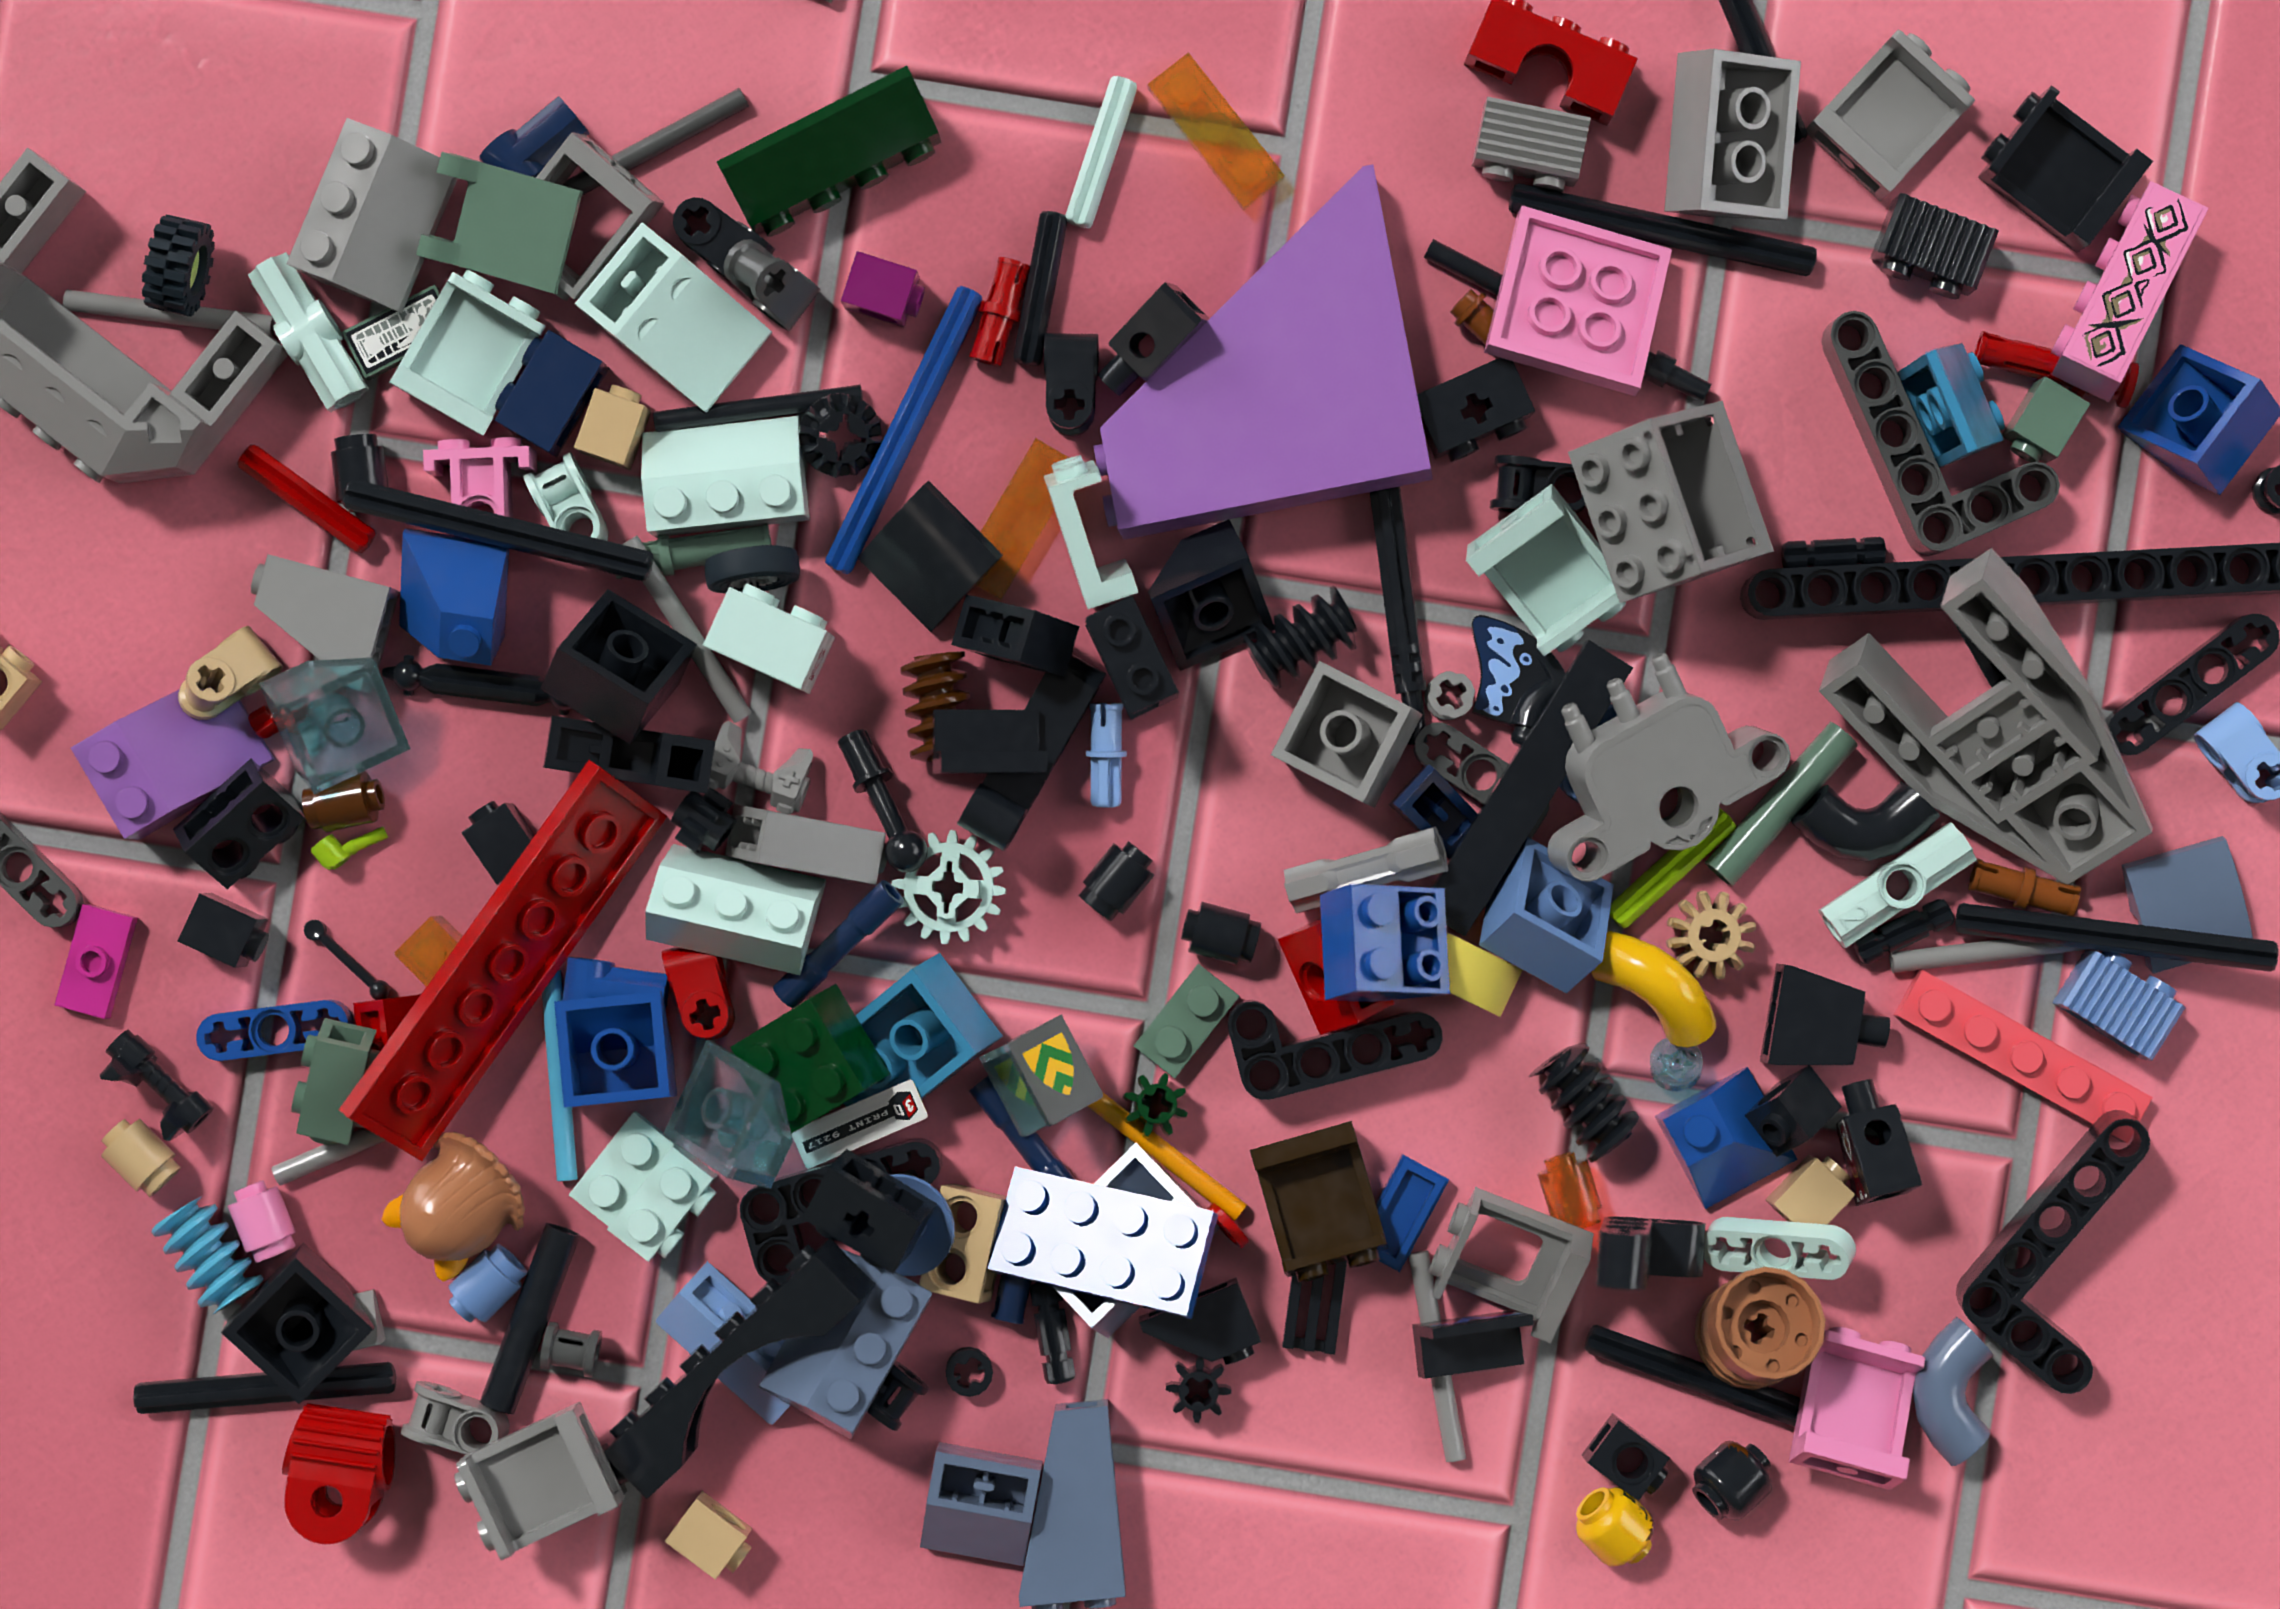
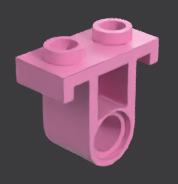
M522 438L490 439V447L470 448L469 440L438 441V449L423 450L424 471L428 474L444 476L443 466L450 465L451 503L474 509L483 505H489L495 514L513 518L511 463H519V468L527 473L537 472V451L530 446H522Z

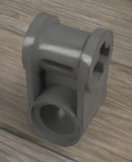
M751 239L736 243L725 258L723 267L727 279L748 296L756 308L787 331L792 329L821 290L800 271L786 261L775 258L762 245Z

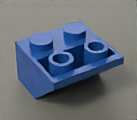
M1349 884L1320 894L1325 1000L1374 1002L1450 994L1444 888Z

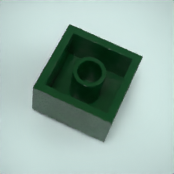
M837 984L807 999L730 1047L784 1138L890 1075L889 1070Z

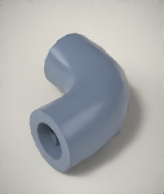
M1958 1317L1936 1335L1922 1356L1926 1358L1924 1369L1916 1374L1913 1387L1917 1421L1933 1447L1951 1466L1959 1465L1970 1458L1983 1446L1990 1435V1430L1969 1407L1965 1391L1967 1383L1973 1374L1993 1354L1983 1341Z

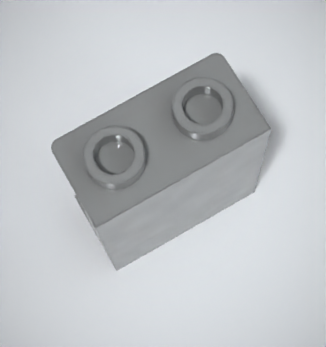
M1899 29L1806 128L1808 135L1879 201L1884 199L1898 185L1913 166L1975 102V99L1968 93L1971 90L1970 86L1962 76L1951 69L1944 71L1930 58L1932 52L1922 39L1912 33L1906 36Z
M577 1402L464 1455L456 1463L459 1470L454 1475L457 1488L465 1502L473 1501L481 1518V1521L477 1522L479 1535L490 1552L496 1550L501 1561L512 1556L515 1551L596 1513L599 1516L617 1508L625 1498L581 1402Z

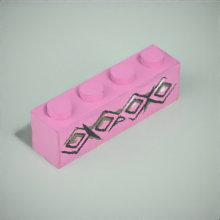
M2150 181L2141 199L2131 194L2117 221V224L2126 227L2119 242L2109 237L2095 264L2096 267L2104 270L2097 285L2090 281L2086 282L2073 310L2082 313L2076 327L2073 328L2065 324L2051 351L2052 354L2060 357L2051 375L2107 402L2111 400L2122 382L2209 209L2208 207Z

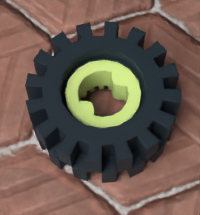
M168 214L160 218V224H156L154 228V238L149 240V255H145L144 264L147 266L146 271L142 273V282L145 283L142 288V296L145 297L144 304L146 306L192 317L194 311H198L200 300H204L206 294L205 285H209L211 277L208 275L209 268L213 267L214 258H211V254L215 250V242L212 241L214 232L211 230L210 224Z

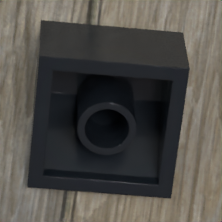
M303 1243L230 1316L221 1333L300 1404L374 1330L375 1326L344 1280Z

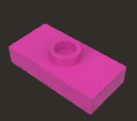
M82 904L55 1000V1006L102 1019H109L111 1017L138 917L90 904Z

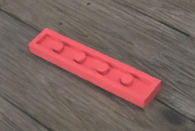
M1924 970L1917 971L1894 1013V1016L2091 1125L2104 1113L2112 1110L2126 1111L2140 1122L2153 1098ZM2123 1125L2114 1129L2111 1136L2128 1143L2134 1131L2131 1126Z

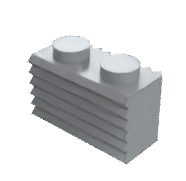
M1487 97L1483 107L1472 166L1483 168L1482 176L1488 179L1510 182L1513 180V175L1523 176L1525 178H1533L1534 187L1563 192L1565 185L1574 187L1579 179L1591 117Z

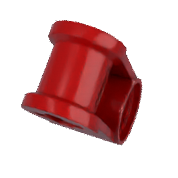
M680 947L662 950L665 972L676 997L682 1022L686 1030L693 1036L706 1040H719L726 1036L733 1028L735 1010L726 983V972L722 957ZM705 1003L710 1007L720 1009V1016L713 1019L714 1028L712 1029L708 1025L697 1022V1016L704 1013L703 1004Z

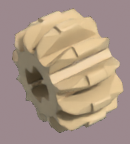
M1699 891L1696 896L1698 910L1687 900H1681L1678 903V907L1687 919L1683 921L1678 918H1668L1667 926L1680 929L1681 937L1667 939L1666 946L1668 948L1684 946L1685 950L1676 958L1683 966L1688 965L1696 958L1692 969L1694 977L1703 978L1710 963L1714 978L1723 979L1726 974L1724 960L1735 970H1741L1744 967V963L1735 953L1736 950L1754 952L1755 945L1748 941H1742L1741 933L1755 931L1756 924L1754 922L1738 924L1737 920L1747 910L1744 903H1738L1726 912L1729 904L1728 893L1719 892L1712 907L1707 891ZM1715 921L1719 924L1715 931L1723 933L1720 943H1711L1708 949H1706L1702 945L1706 942V939L1699 938V932L1701 927H1711Z

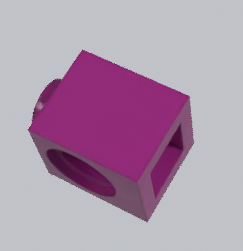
M857 251L841 303L845 309L904 328L908 315L917 317L925 294V287L918 285L920 277L917 270Z

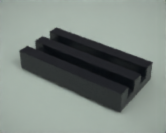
M1347 1261L1335 1264L1325 1340L1316 1339L1324 1277L1312 1280L1304 1338L1295 1336L1302 1282L1299 1283L1297 1275L1291 1276L1282 1342L1283 1348H1298L1312 1352L1321 1351L1326 1354L1335 1355Z

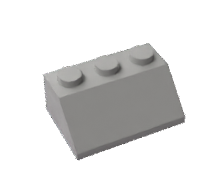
M1720 49L1678 53L1664 212L1705 217L1787 220L1801 61Z
M346 118L286 264L314 280L402 313L425 259L416 255L421 234L427 236L435 235L458 178L437 173L440 157L394 135Z

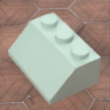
M799 416L717 424L662 432H643L641 482L647 532L654 537H658V535L669 534L670 536L752 527L766 523L771 525L810 520L804 458L799 439Z
M673 844L659 865L645 911L646 940L801 975L826 885V879L702 850L697 853L688 847Z

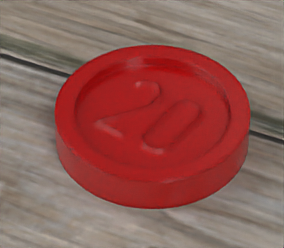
M1212 1203L1206 1209L1218 1214L1216 1223L1221 1227L1220 1230L1237 1247L1241 1249L1249 1242L1241 1229L1218 1205Z

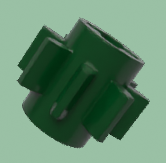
M1166 1073L1162 1074L1157 1084L1150 1085L1144 1075L1139 1076L1138 1084L1142 1091L1138 1095L1132 1092L1123 1095V1099L1127 1102L1134 1103V1112L1130 1113L1124 1120L1126 1123L1137 1119L1144 1124L1142 1137H1148L1153 1127L1160 1126L1163 1133L1169 1136L1173 1133V1129L1168 1120L1172 1117H1187L1188 1113L1184 1109L1177 1108V1099L1186 1090L1185 1088H1180L1173 1092L1167 1087L1168 1074ZM1155 1092L1162 1094L1161 1103L1168 1106V1113L1161 1112L1155 1119H1152L1148 1116L1149 1107L1142 1104V1098L1149 1099Z

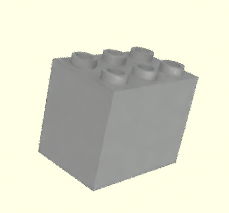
M1723 401L1651 418L1568 452L1619 603L1700 579L1774 551Z

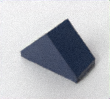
M1430 764L1423 766L1389 803V806L1417 831L1436 827L1443 840L1448 859H1450L1477 815L1474 809Z

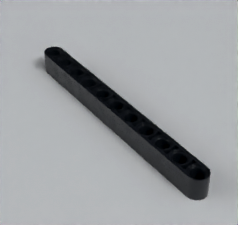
M2280 543L2000 557L2018 577L2024 567L2036 571L2040 578V588L2033 597L2039 606L2280 593ZM2234 557L2241 558L2248 565V578L2243 584L2235 581L2230 574V563ZM1976 558L1768 569L1751 576L1745 581L1741 588L1740 600L1747 614L1755 619L1762 620L1944 611L1941 608V604L1950 576ZM2182 559L2191 562L2197 572L2196 581L2191 587L2184 585L2177 575V566ZM2129 562L2138 564L2144 572V583L2140 589L2132 588L2125 581L2124 571ZM2076 565H2083L2092 575V585L2087 592L2078 590L2072 582V571ZM1919 572L1928 574L1935 581L1936 592L1931 600H1923L1914 591V579ZM1866 575L1878 578L1883 584V597L1878 603L1869 602L1861 593V582ZM1813 578L1823 579L1831 587V599L1826 606L1815 604L1809 597L1808 586ZM1760 581H1770L1778 588L1780 594L1779 602L1773 609L1763 607L1756 600L1755 590Z

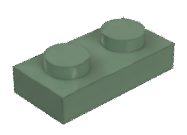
M1198 963L1140 1036L1134 1047L1173 1078H1176L1236 1002L1239 995Z

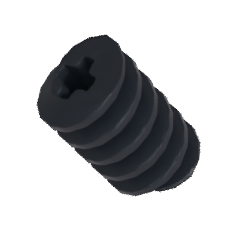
M1335 586L1330 587L1331 604L1327 603L1318 594L1311 597L1312 614L1300 604L1293 606L1294 623L1288 621L1282 614L1275 615V633H1272L1262 623L1256 625V643L1244 633L1240 634L1262 678L1266 679L1274 688H1281L1280 671L1283 669L1295 680L1300 678L1298 663L1300 660H1304L1314 670L1318 663L1317 652L1320 650L1332 660L1337 659L1336 642L1339 640L1351 651L1356 649L1354 632L1357 631V627L1345 601Z
M1584 1042L1559 1051L1538 1066L1528 1077L1540 1074L1547 1076L1538 1091L1541 1095L1557 1091L1560 1094L1551 1106V1109L1554 1112L1566 1108L1571 1109L1572 1112L1563 1125L1566 1129L1578 1125L1584 1127V1130L1575 1142L1578 1146L1591 1142L1597 1145L1588 1158L1592 1163L1624 1142L1632 1134L1631 1130L1638 1122L1639 1116L1635 1111L1619 1114L1627 1101L1623 1094L1606 1097L1615 1082L1610 1077L1594 1080L1601 1070L1602 1064L1598 1060L1582 1063L1590 1049Z

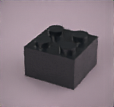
M607 589L558 646L540 689L631 745L680 684L697 644Z

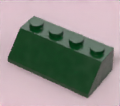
M906 65L716 162L751 229L758 235L765 232L767 237H771L792 227L795 224L793 217L812 208L814 213H819L838 204L842 200L840 193L856 185H859L861 190L877 185L889 176L886 170L904 161L907 166H912L928 159L935 153L933 146L941 143V139L915 80Z

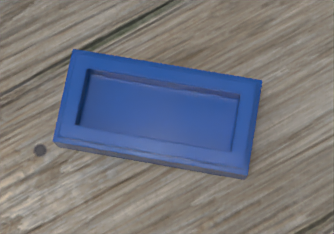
M1401 1154L1376 1201L1389 1248L1379 1251V1262L1398 1272L1404 1266L1449 1182L1447 1177L1404 1154Z

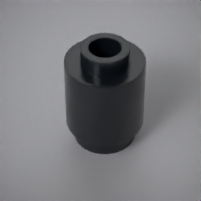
M355 434L334 439L336 450L331 452L337 503L343 504L344 490L347 483L351 480L356 479L389 488L384 447L378 446L376 434Z
M1129 841L1123 848L1113 843L1084 879L1083 883L1086 887L1079 894V897L1106 919L1112 921L1119 912L1124 914L1155 876L1147 869L1153 860Z
M1201 901L1198 911L1188 909L1181 939L1190 942L1188 948L1190 953L1237 965L1239 960L1251 963L1260 934L1261 922L1250 920V914Z

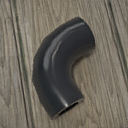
M1901 781L1880 804L1868 809L1853 807L1842 799L1829 785H1824L1791 822L1811 842L1836 857L1871 861L1898 854L1920 838L1940 815L1922 796Z

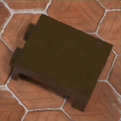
M1352 1121L1250 1150L1282 1259L1283 1270L1287 1277L1297 1275L1299 1283L1315 1280L1329 1275L1327 1266L1347 1260L1350 1268L1368 1265L1380 1260L1379 1251L1389 1249Z

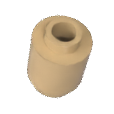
M123 1119L101 1140L107 1146L101 1157L136 1192L142 1189L149 1197L157 1193L181 1169L173 1160L176 1154L141 1119H138L133 1124Z

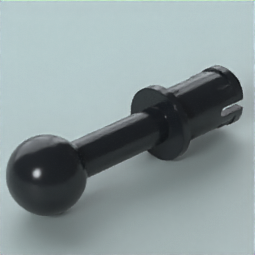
M859 729L848 733L839 739L837 744L855 780L853 789L856 793L867 792L889 838L885 850L889 864L900 872H913L919 869L926 861L928 854L926 842L918 833L907 829L886 785V782L892 778L893 773L890 768H884L868 732L864 731V729Z

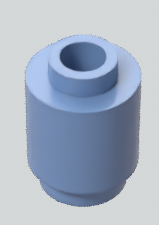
M497 1244L491 1251L484 1249L448 1286L453 1294L449 1303L468 1322H472L475 1318L482 1322H487L522 1287L520 1280L527 1274V1270L515 1255L500 1244Z

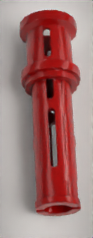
M1985 331L1981 332L1974 352L1980 365L2003 369L2035 379H2041L2046 376L2059 385L2069 387V391L2081 398L2086 393L2090 394L2051 375L2060 357L2052 354L2050 348L2000 337ZM2131 362L2122 382L2111 400L2116 401L2117 407L2126 409L2132 399L2139 374L2138 363Z

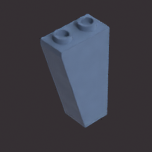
M1108 1399L1056 1404L1020 1586L1019 1605L1020 1607L1032 1606V1609H1064L1063 1603L1084 1601L1085 1608L1110 1607L1116 1604V1598L1125 1597L1126 1585Z

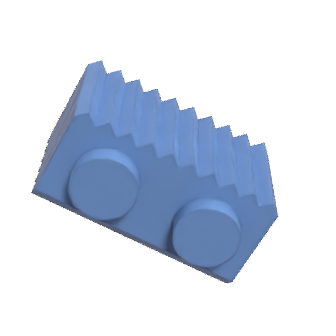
M2085 950L2080 960L2076 963L2075 968L2071 971L2070 976L2066 979L2064 986L2054 998L2053 1004L2137 1057L2153 1061L2186 1008L2173 999L2177 991L2154 976L2149 975L2147 980L2144 981L2128 970L2133 963L2119 953L2107 951L2099 953L2097 951Z

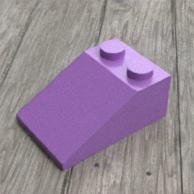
M179 690L113 722L71 747L76 759L124 839L141 840L200 805L250 758L261 767L275 760L263 738H260L251 727L248 720L249 714L240 700L212 719L198 720L190 717L182 710L178 701Z

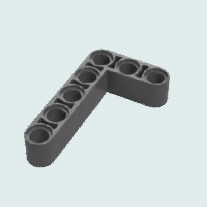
M1850 311L1843 313L1826 327L1821 341L1824 354L1906 540L1913 550L1919 554L1929 556L1939 554L2045 508L2054 502L2060 487L2058 475L2053 468L2041 462L2024 464L1951 496L1879 330L1872 318L1863 312ZM1840 326H1852L1859 332L1861 345L1858 350H1847L1840 344L1838 340ZM1869 373L1878 377L1882 384V393L1879 398H1868L1861 392L1859 379L1862 374ZM1884 421L1895 422L1902 429L1903 441L1899 447L1889 446L1881 438L1880 429ZM1905 469H1915L1922 475L1924 489L1920 495H1912L1902 486L1901 479ZM2023 475L2033 476L2040 484L2041 493L2036 502L2024 498L2020 492L2019 484ZM1976 495L1987 498L1992 504L1993 515L1988 523L1979 521L1972 514L1971 503ZM1928 516L1938 518L1945 527V537L1940 544L1932 543L1923 533V523Z

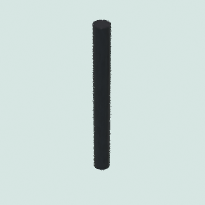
M860 384L713 404L707 413L698 406L653 412L654 426L656 432L801 414L805 413L815 401L830 394L846 393L863 399L862 387Z

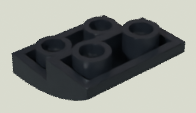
M927 481L883 527L859 555L858 559L932 632L948 617L966 594L983 580L1003 555L930 481Z

